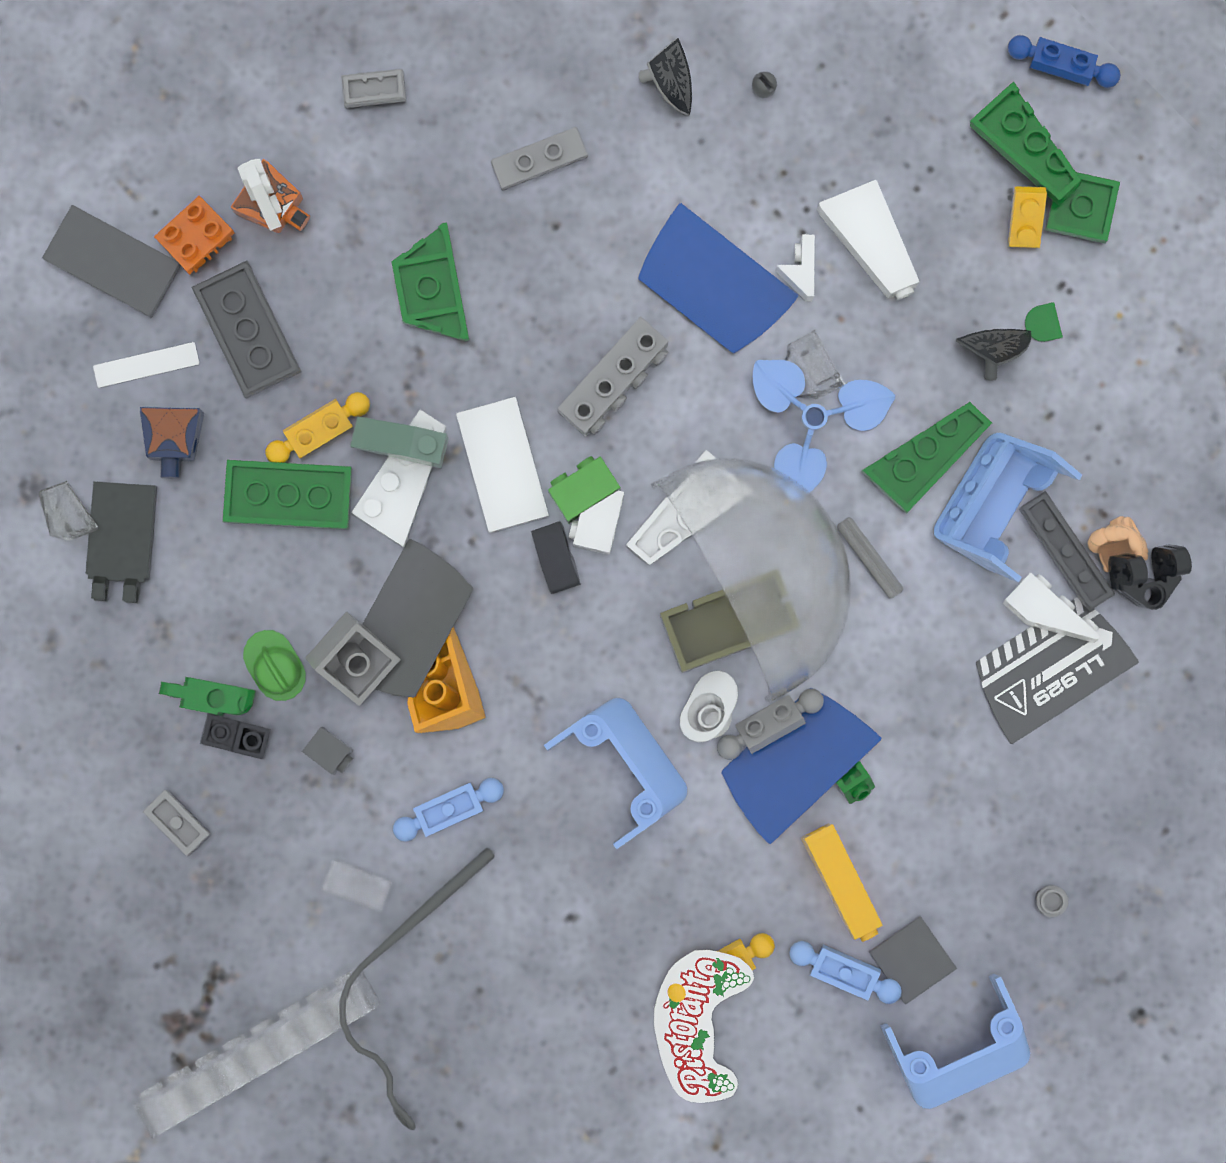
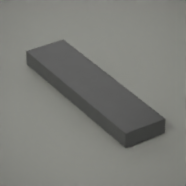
M1046 491L1019 508L1088 612L1115 595Z

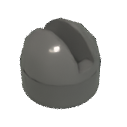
M760 72L753 78L752 90L758 97H770L776 90L777 81L770 72ZM763 77L771 88L768 90L759 78Z

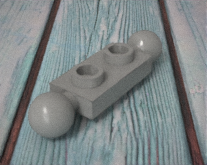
M806 689L801 693L799 701L794 703L790 695H787L737 723L735 726L739 732L738 736L725 735L718 741L717 751L719 755L727 760L735 759L740 755L742 747L745 745L750 753L753 754L806 724L801 714L804 712L810 714L818 712L824 703L822 694L816 689Z

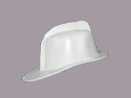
M722 671L709 672L701 677L695 685L680 716L681 730L690 740L706 742L713 738H718L729 729L732 721V712L738 698V688L734 678L728 673Z

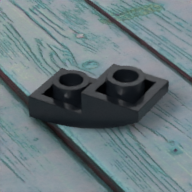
M561 521L532 530L533 541L550 593L554 594L581 585L575 560L570 553L564 526Z
M207 713L200 744L263 760L271 729Z

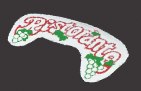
M694 950L672 966L661 985L654 1008L656 1040L665 1072L673 1089L680 1097L687 1101L705 1103L732 1097L737 1089L738 1082L734 1073L728 1068L717 1064L713 1059L714 1028L711 1018L714 1008L721 1001L744 991L754 980L753 971L750 966L739 957L712 950ZM676 983L684 987L686 991L684 1000L674 1002L668 997L667 990L670 985Z

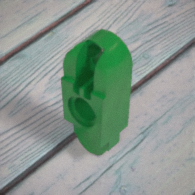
M185 677L184 686L176 683L161 682L159 694L181 698L180 708L224 716L225 713L231 715H244L248 713L253 706L256 690L191 677Z

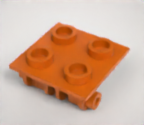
M198 196L160 230L154 238L190 275L193 271L198 272V269L206 262L205 257L209 260L212 259L209 255L212 251L216 254L219 253L216 249L217 246L221 249L228 241L231 242V237L235 233Z

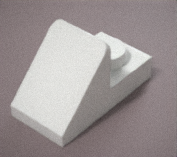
M802 234L800 243H795L794 262H800V265H777L775 271L805 301L812 302L814 298L815 235Z

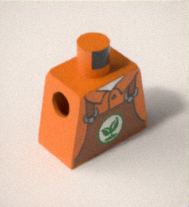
M263 159L261 161L274 190V193L269 194V196L276 195L282 212L277 214L281 227L272 231L280 233L287 223L299 231L303 230L310 219V215L298 208L303 200L301 193L268 161ZM244 186L231 205V209L236 215L269 229L256 200L251 201Z

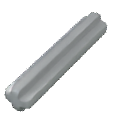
M848 517L837 526L838 530L889 598H894L903 590L902 585L853 519Z

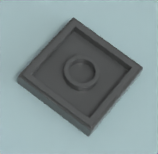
M921 916L869 951L885 977L893 979L900 984L902 990L900 998L905 1005L957 969Z

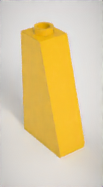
M828 823L801 837L852 939L860 938L864 942L878 935L877 928L883 925L834 825Z

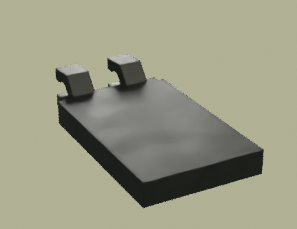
M93 481L85 572L88 575V579H93L91 599L95 601H108L109 580L125 581L123 584L122 601L126 603H139L140 583H145V579H150L157 486Z

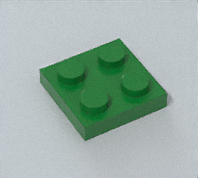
M1076 172L1081 179V185L1059 206L1053 200L1051 201L1045 230L1106 244L1120 182Z

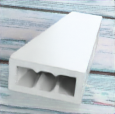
M877 180L819 202L817 211L821 218L888 299L896 296L897 300H900L915 293L913 288H916L920 281Z

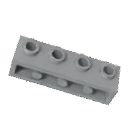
M640 316L557 408L558 413L585 437L590 432L595 435L606 423L603 417L611 409L616 412L627 400L624 394L630 387L633 386L637 389L647 378L648 374L645 371L652 363L657 366L667 356L669 352L666 348L669 341Z

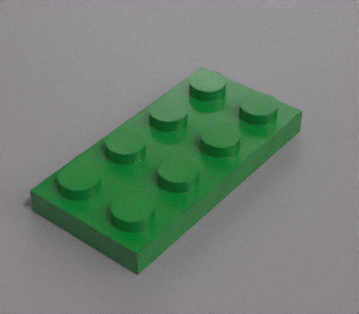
M227 460L223 522L348 530L352 467Z

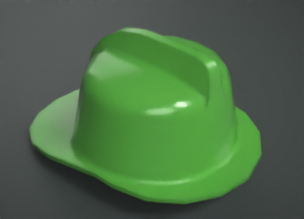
M262 630L248 639L244 647L243 659L247 670L261 692L266 697L275 701H286L300 693L305 684L306 672L301 660L284 635L274 630Z

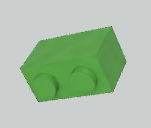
M592 456L586 458L577 465L578 471L570 476L563 473L550 482L552 487L548 489V493L568 524L579 518L580 514L616 491H621V487L601 456L595 460Z

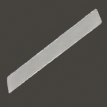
M192 342L97 364L93 368L97 386L100 388L198 365L199 359L195 343Z

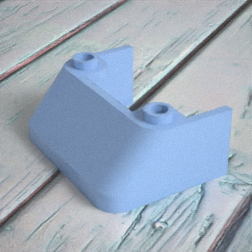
M994 433L983 443L934 527V535L945 545L985 569L1019 582L1022 577L1004 564L1008 558L1009 549L1006 544L998 539L1029 488L1036 491L1046 489L1053 483L1058 473L1077 480L1081 479L1082 474L1055 451L1004 433Z
M613 698L544 744L547 751H549L573 733L582 744L589 747L598 746L609 738L645 789L631 803V814L638 826L613 843L616 849L681 804L687 796L686 783L629 702L622 698Z
M996 974L989 976L1004 1009L995 1014L990 1022V1032L995 1043L939 1069L933 1058L924 1051H913L903 1055L891 1027L886 1023L880 1025L910 1093L919 1106L926 1109L935 1108L1016 1071L1028 1063L1030 1048L1024 1028L1000 976Z

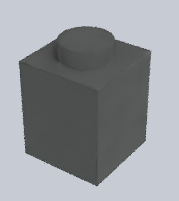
M324 727L319 728L302 751L332 775H335L337 771L343 773L354 759L350 756L353 749Z

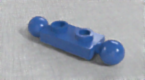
M1024 35L1014 36L1008 43V52L1011 57L1017 60L1031 57L1030 68L1086 86H1089L1092 77H1094L1098 84L1104 88L1114 87L1120 80V70L1116 65L1112 63H1105L1101 66L1096 65L1098 58L1096 54L1039 37L1036 46L1032 45L1031 40Z

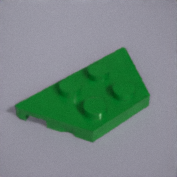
M446 222L439 225L437 230L425 239L419 240L409 251L402 253L391 263L403 324L468 341L467 324L448 224Z

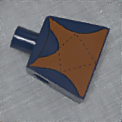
M140 407L147 458L153 461H161V478L178 479L180 461L195 460L204 412L200 408Z

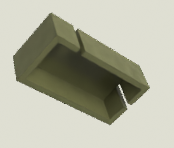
M779 569L692 601L694 609L689 610L687 603L660 613V618L681 673L801 628L791 601L782 605L781 599L786 598L788 593Z

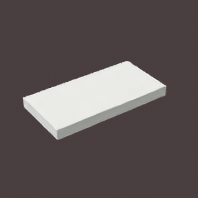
M516 397L456 413L489 533L549 517Z

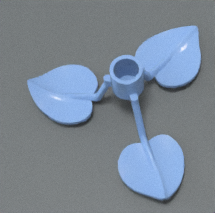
M757 360L753 368V386L760 403L766 409L780 413L785 411L790 402H792L803 411L801 416L802 423L808 428L804 446L802 447L796 443L784 446L777 453L774 462L776 476L791 499L808 494L824 477L827 468L825 454L820 449H809L814 430L823 427L827 422L828 416L844 412V419L848 426L858 431H867L881 423L895 400V394L877 382L854 380L848 382L839 390L838 399L842 407L826 410L819 404L806 406L795 398L805 388L804 374L797 365L786 360Z

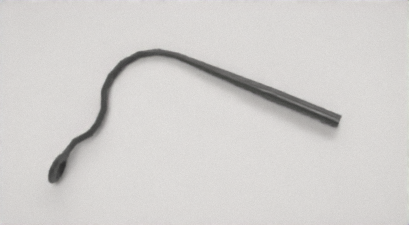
M489 848L484 849L431 896L356 968L346 981L339 1001V1021L347 1041L358 1053L375 1060L383 1070L387 1078V1097L393 1107V1112L398 1120L410 1130H415V1123L409 1114L397 1103L393 1095V1076L388 1066L377 1054L362 1048L351 1035L346 1023V1000L351 985L368 965L436 910L495 857Z

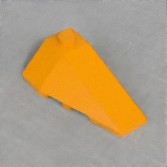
M454 626L414 698L408 697L407 704L416 733L459 729L486 718L477 685Z

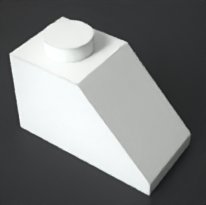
M616 491L582 512L579 521H572L569 538L574 539V547L610 555L624 492Z

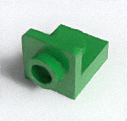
M860 761L836 782L849 804L865 799L870 795L871 790L875 788L871 776Z

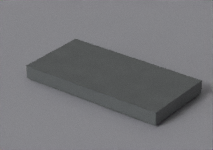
M71 205L42 257L48 263L150 318L155 313L181 266L169 256L74 205Z
M247 260L191 287L246 399L302 372Z

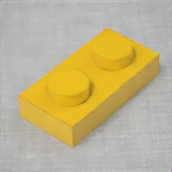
M1014 187L1008 236L1009 247L1040 248L1047 197L1046 187Z

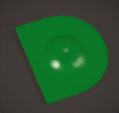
M1054 302L1036 306L1028 312L1025 319V328L1031 331L1033 339L1046 342L1063 338Z

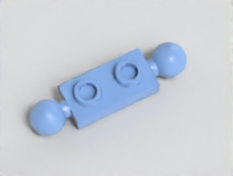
M487 778L482 781L479 789L475 791L470 782L413 808L417 817L414 819L410 817L397 819L393 825V833L398 840L403 842L414 839L420 829L423 830L425 837L430 836L483 812L480 802L494 803L499 801L503 796L504 787L498 779Z
M798 941L790 948L789 956L791 961L798 966L813 965L810 976L867 1001L872 991L876 992L879 1000L885 1004H893L901 997L902 990L900 984L893 979L878 980L881 969L824 944L819 954L815 953L812 945L806 941Z

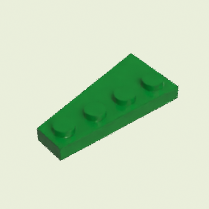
M1013 81L970 120V127L1037 187H1046L1047 196L1059 206L1081 185V179L1061 149H1057L1051 140L1050 133L1045 126L1042 127L1034 115L1033 108L1028 101L1025 102L1019 93L1020 89Z
M968 402L930 428L864 468L861 472L907 514L992 422L971 402Z

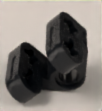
M1172 544L1152 549L1151 560L1154 579L1148 578L1147 565L1142 556L1129 553L1110 556L1108 569L1111 588L1132 604L1151 610L1162 608L1182 580L1181 575L1190 574L1192 569V561L1188 550L1184 546ZM1150 587L1152 595L1146 602L1145 592Z

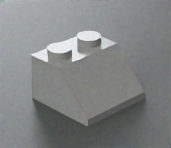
M347 611L305 657L317 673L358 706L363 703L401 660L368 628Z

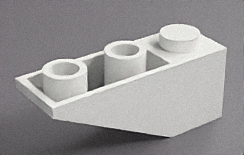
M1030 572L1003 602L1026 625L1093 643L1101 637L1097 633L1098 626L1086 616L1083 619L1073 611L1075 609L1074 604L1063 595L1058 598L1050 590L1052 585L1040 574L1035 577Z

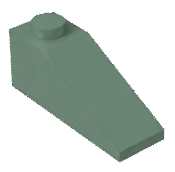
M357 417L350 447L442 469L449 438L446 433L425 428Z

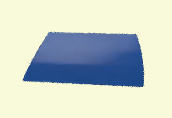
M682 203L678 204L659 232L647 254L638 277L640 281L732 353H736L761 336L781 318L798 298L797 293Z
M822 694L824 703L818 712L812 714L804 712L801 714L806 724L753 754L746 747L737 758L733 759L721 771L738 806L768 844L773 843L882 739L856 715Z

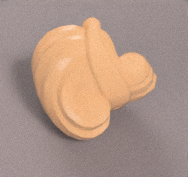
M1119 516L1113 519L1106 528L1103 527L1091 533L1088 539V548L1093 553L1099 554L1105 572H1109L1108 560L1110 556L1129 553L1140 555L1145 561L1148 560L1149 551L1147 543L1130 517Z

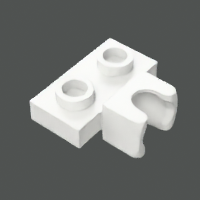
M254 159L243 163L238 167V171L251 201L256 200L270 231L281 227L277 214L281 213L282 209L276 195L269 196V194L274 193V190L261 160Z

